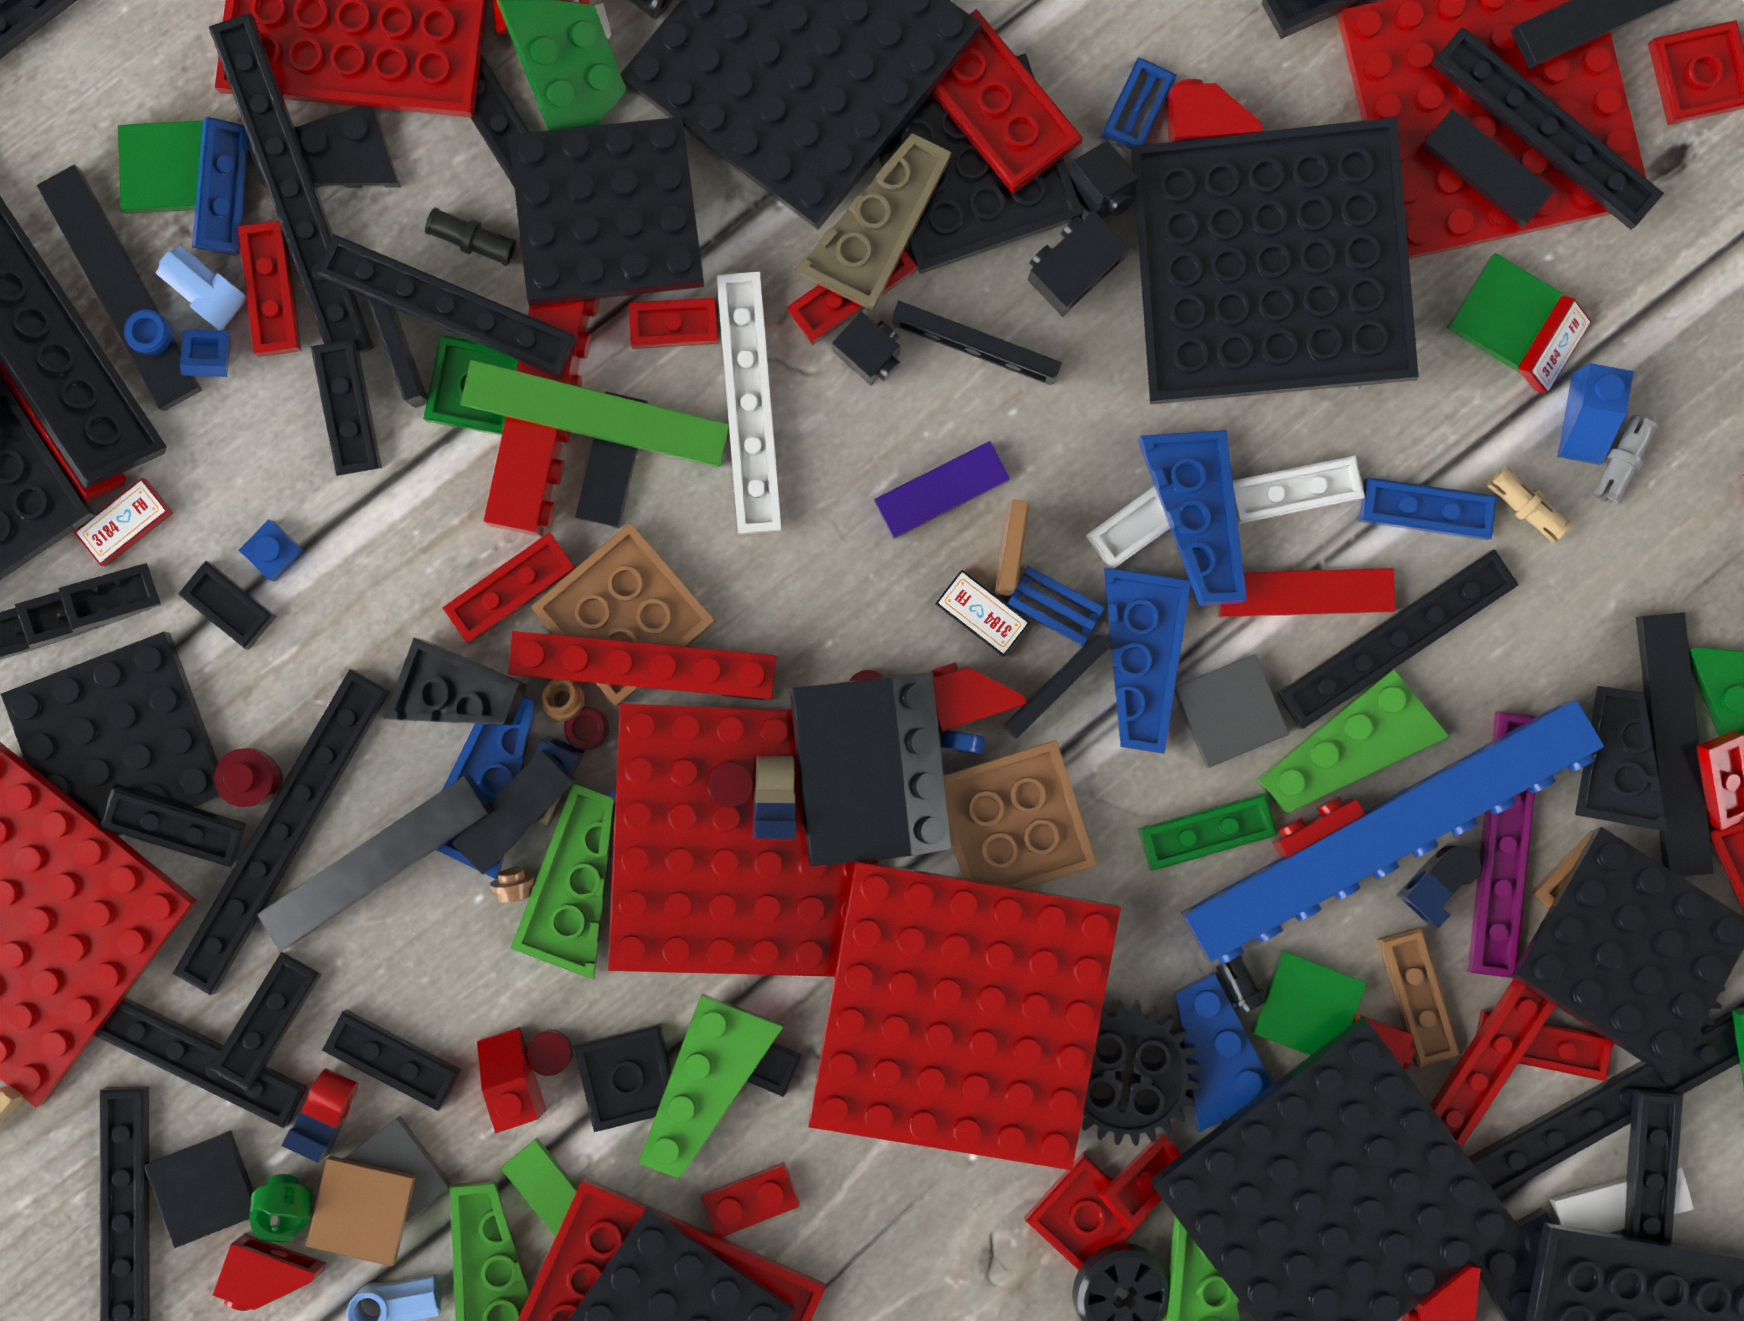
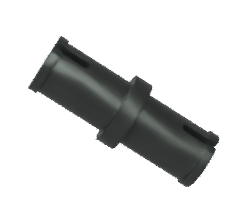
M436 207L431 210L425 225V234H431L458 245L461 252L471 254L473 251L500 262L504 266L510 263L516 248L517 241L515 239H510L482 227L481 222L475 219H471L468 222L443 212Z

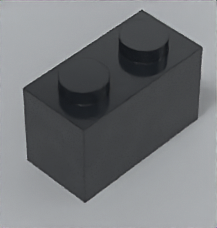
M1095 211L1091 212L1084 220L1080 215L1075 217L1060 233L1064 237L1062 241L1053 249L1049 245L1044 246L1029 262L1033 268L1030 270L1027 280L1062 317L1125 259L1130 249Z

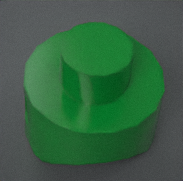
M290 1174L274 1175L268 1179V1184L257 1188L252 1193L249 1221L257 1239L275 1243L289 1242L311 1219L313 1195L309 1189L298 1185L297 1177ZM271 1216H278L277 1225L270 1227Z

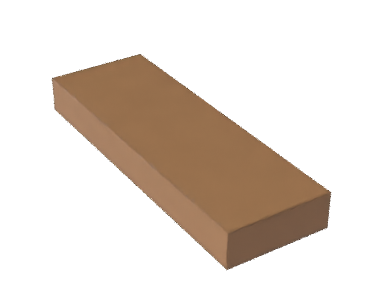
M1416 927L1377 939L1403 1028L1408 1033L1414 1035L1411 1043L1415 1046L1413 1055L1415 1066L1420 1068L1461 1056L1423 928Z

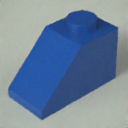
M1589 363L1572 373L1557 457L1597 465L1603 464L1626 416L1634 371Z

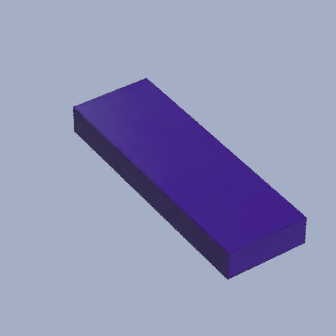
M988 441L875 498L874 502L893 539L1008 482L1010 478L991 441Z

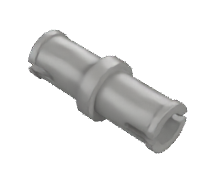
M1631 416L1617 448L1611 449L1607 456L1610 462L1597 488L1593 492L1595 497L1605 502L1609 498L1611 499L1610 504L1620 505L1621 498L1634 472H1639L1644 464L1641 458L1654 432L1659 427L1657 423L1648 418L1641 422V416Z

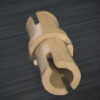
M1507 465L1502 467L1486 485L1515 510L1514 515L1518 519L1527 520L1551 543H1555L1557 539H1560L1572 525L1570 520L1544 499L1545 494L1540 489H1532Z

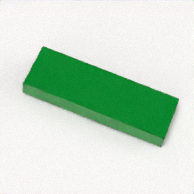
M1266 793L1138 828L1150 871L1278 836Z

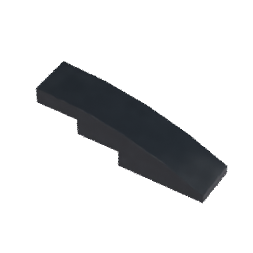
M147 563L58 588L59 592L15 604V608L1 611L0 660L81 635L160 606L161 603Z

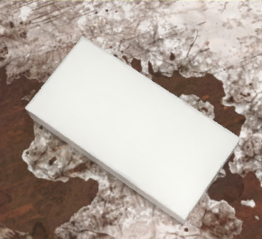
M1155 486L1086 535L1109 568H1116L1170 529Z

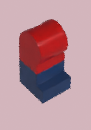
M325 1068L312 1086L304 1107L293 1128L288 1131L281 1146L317 1163L328 1156L351 1109L350 1105L357 1092L359 1083Z

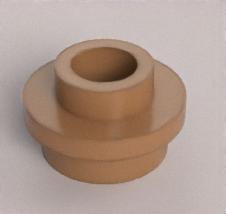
M554 679L545 686L542 692L541 704L544 712L557 721H567L574 718L580 713L585 703L584 691L576 681ZM565 695H570L569 701L564 706L559 707L560 699Z
M514 867L498 872V879L490 883L491 891L497 894L498 901L510 903L530 897L532 892L531 886L535 884L533 874L524 873L523 868Z

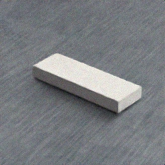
M1356 455L1233 480L1238 525L1365 498Z
M1678 1165L1674 1215L1694 1209L1684 1172L1680 1165ZM1626 1177L1550 1198L1557 1225L1606 1233L1625 1229Z

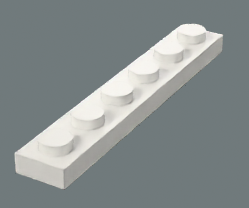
M758 271L717 275L738 534L781 532L782 524L761 274Z

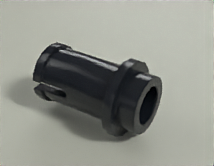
M1242 955L1230 961L1237 976L1234 975L1228 962L1218 964L1216 969L1221 974L1234 999V1002L1231 1003L1232 1007H1238L1240 1013L1244 1014L1265 1003L1261 996L1265 992L1262 988H1257L1242 960Z

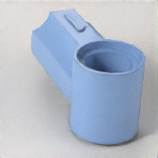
M181 246L168 251L159 262L156 274L190 301L191 304L189 306L220 331L226 327L247 302V297L243 292L218 272L214 274L203 262Z
M436 1274L385 1284L370 1282L365 1284L350 1300L346 1311L347 1320L413 1321L439 1316L441 1314L440 1285ZM364 1298L376 1300L381 1308V1314L377 1316L366 1314L362 1309L361 1300Z

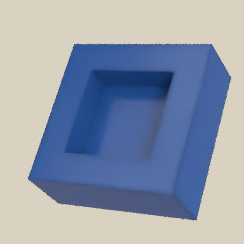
M183 330L180 356L182 375L227 377L230 352L229 332Z
M270 519L238 550L267 579L274 582L304 552L282 528Z

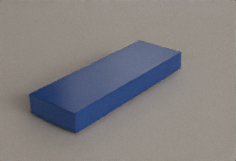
M206 117L203 120L192 248L232 256L239 254L240 242L237 226H242L249 137L245 126L242 124Z
M1370 477L1364 481L1365 498L1362 499L1359 522L1481 540L1492 539L1497 496Z

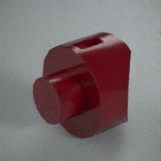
M254 748L235 749L224 755L217 764L214 774L215 788L220 797L231 805L238 807L259 806L274 799L281 788L283 774L276 761L264 751Z

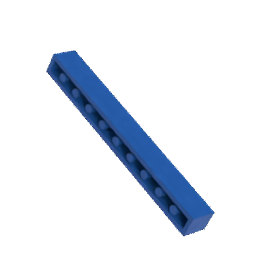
M1577 700L1565 701L1364 811V816L1294 855L1280 857L1182 911L1181 914L1205 957L1210 962L1218 959L1221 964H1224L1244 953L1242 945L1256 937L1262 943L1281 933L1283 929L1280 924L1296 916L1298 921H1302L1322 910L1319 903L1335 895L1336 899L1340 900L1355 893L1361 888L1358 882L1371 874L1376 879L1390 874L1400 867L1397 860L1411 852L1415 858L1430 852L1438 846L1436 839L1451 831L1453 836H1457L1472 829L1478 824L1475 817L1490 810L1492 815H1495L1512 807L1517 803L1514 798L1515 795L1528 788L1531 793H1536L1556 782L1553 775L1568 767L1570 772L1587 766L1595 760L1592 753L1603 748L1604 745Z

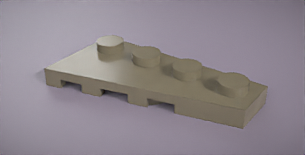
M912 133L876 174L873 182L850 204L847 212L824 234L819 240V244L809 256L799 263L795 268V273L874 311L951 158V152Z

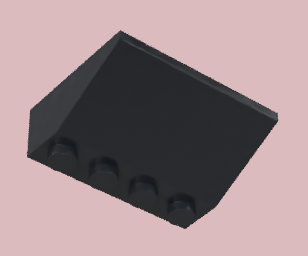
M910 673L789 688L809 866L855 862L856 860L867 861L906 857L950 850L951 840L933 673Z

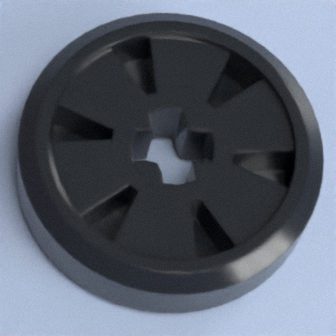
M1132 1243L1111 1244L1094 1252L1078 1270L1072 1290L1073 1304L1081 1321H1162L1168 1310L1170 1279L1163 1265L1146 1248ZM1119 1287L1129 1291V1295L1125 1299L1115 1295V1291Z

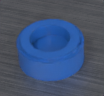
M139 310L133 313L125 323L124 337L131 348L144 355L160 354L168 348L172 341L173 331L169 321L153 310Z
M945 730V732H942L940 747L952 751L983 755L986 739L980 735Z

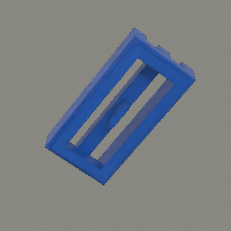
M1138 57L1100 138L1106 141L1109 139L1113 140L1121 148L1126 146L1132 149L1131 146L1144 145L1177 74ZM1141 70L1147 72L1149 75L1122 132L1114 129ZM1156 78L1162 79L1164 83L1138 138L1135 139L1130 136L1131 131Z
M1030 566L1026 568L1017 585V589L1007 603L1011 608L1080 646H1084L1096 621L1104 610L1103 606ZM1030 579L1090 611L1089 617L1087 618L1028 586ZM1022 594L1027 595L1083 626L1080 633L1072 630L1019 600Z

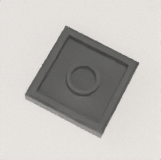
M1256 654L1175 686L1174 692L1206 768L1289 735Z
M401 1116L397 1117L344 1158L417 1175L406 1222L449 1190L451 1184Z

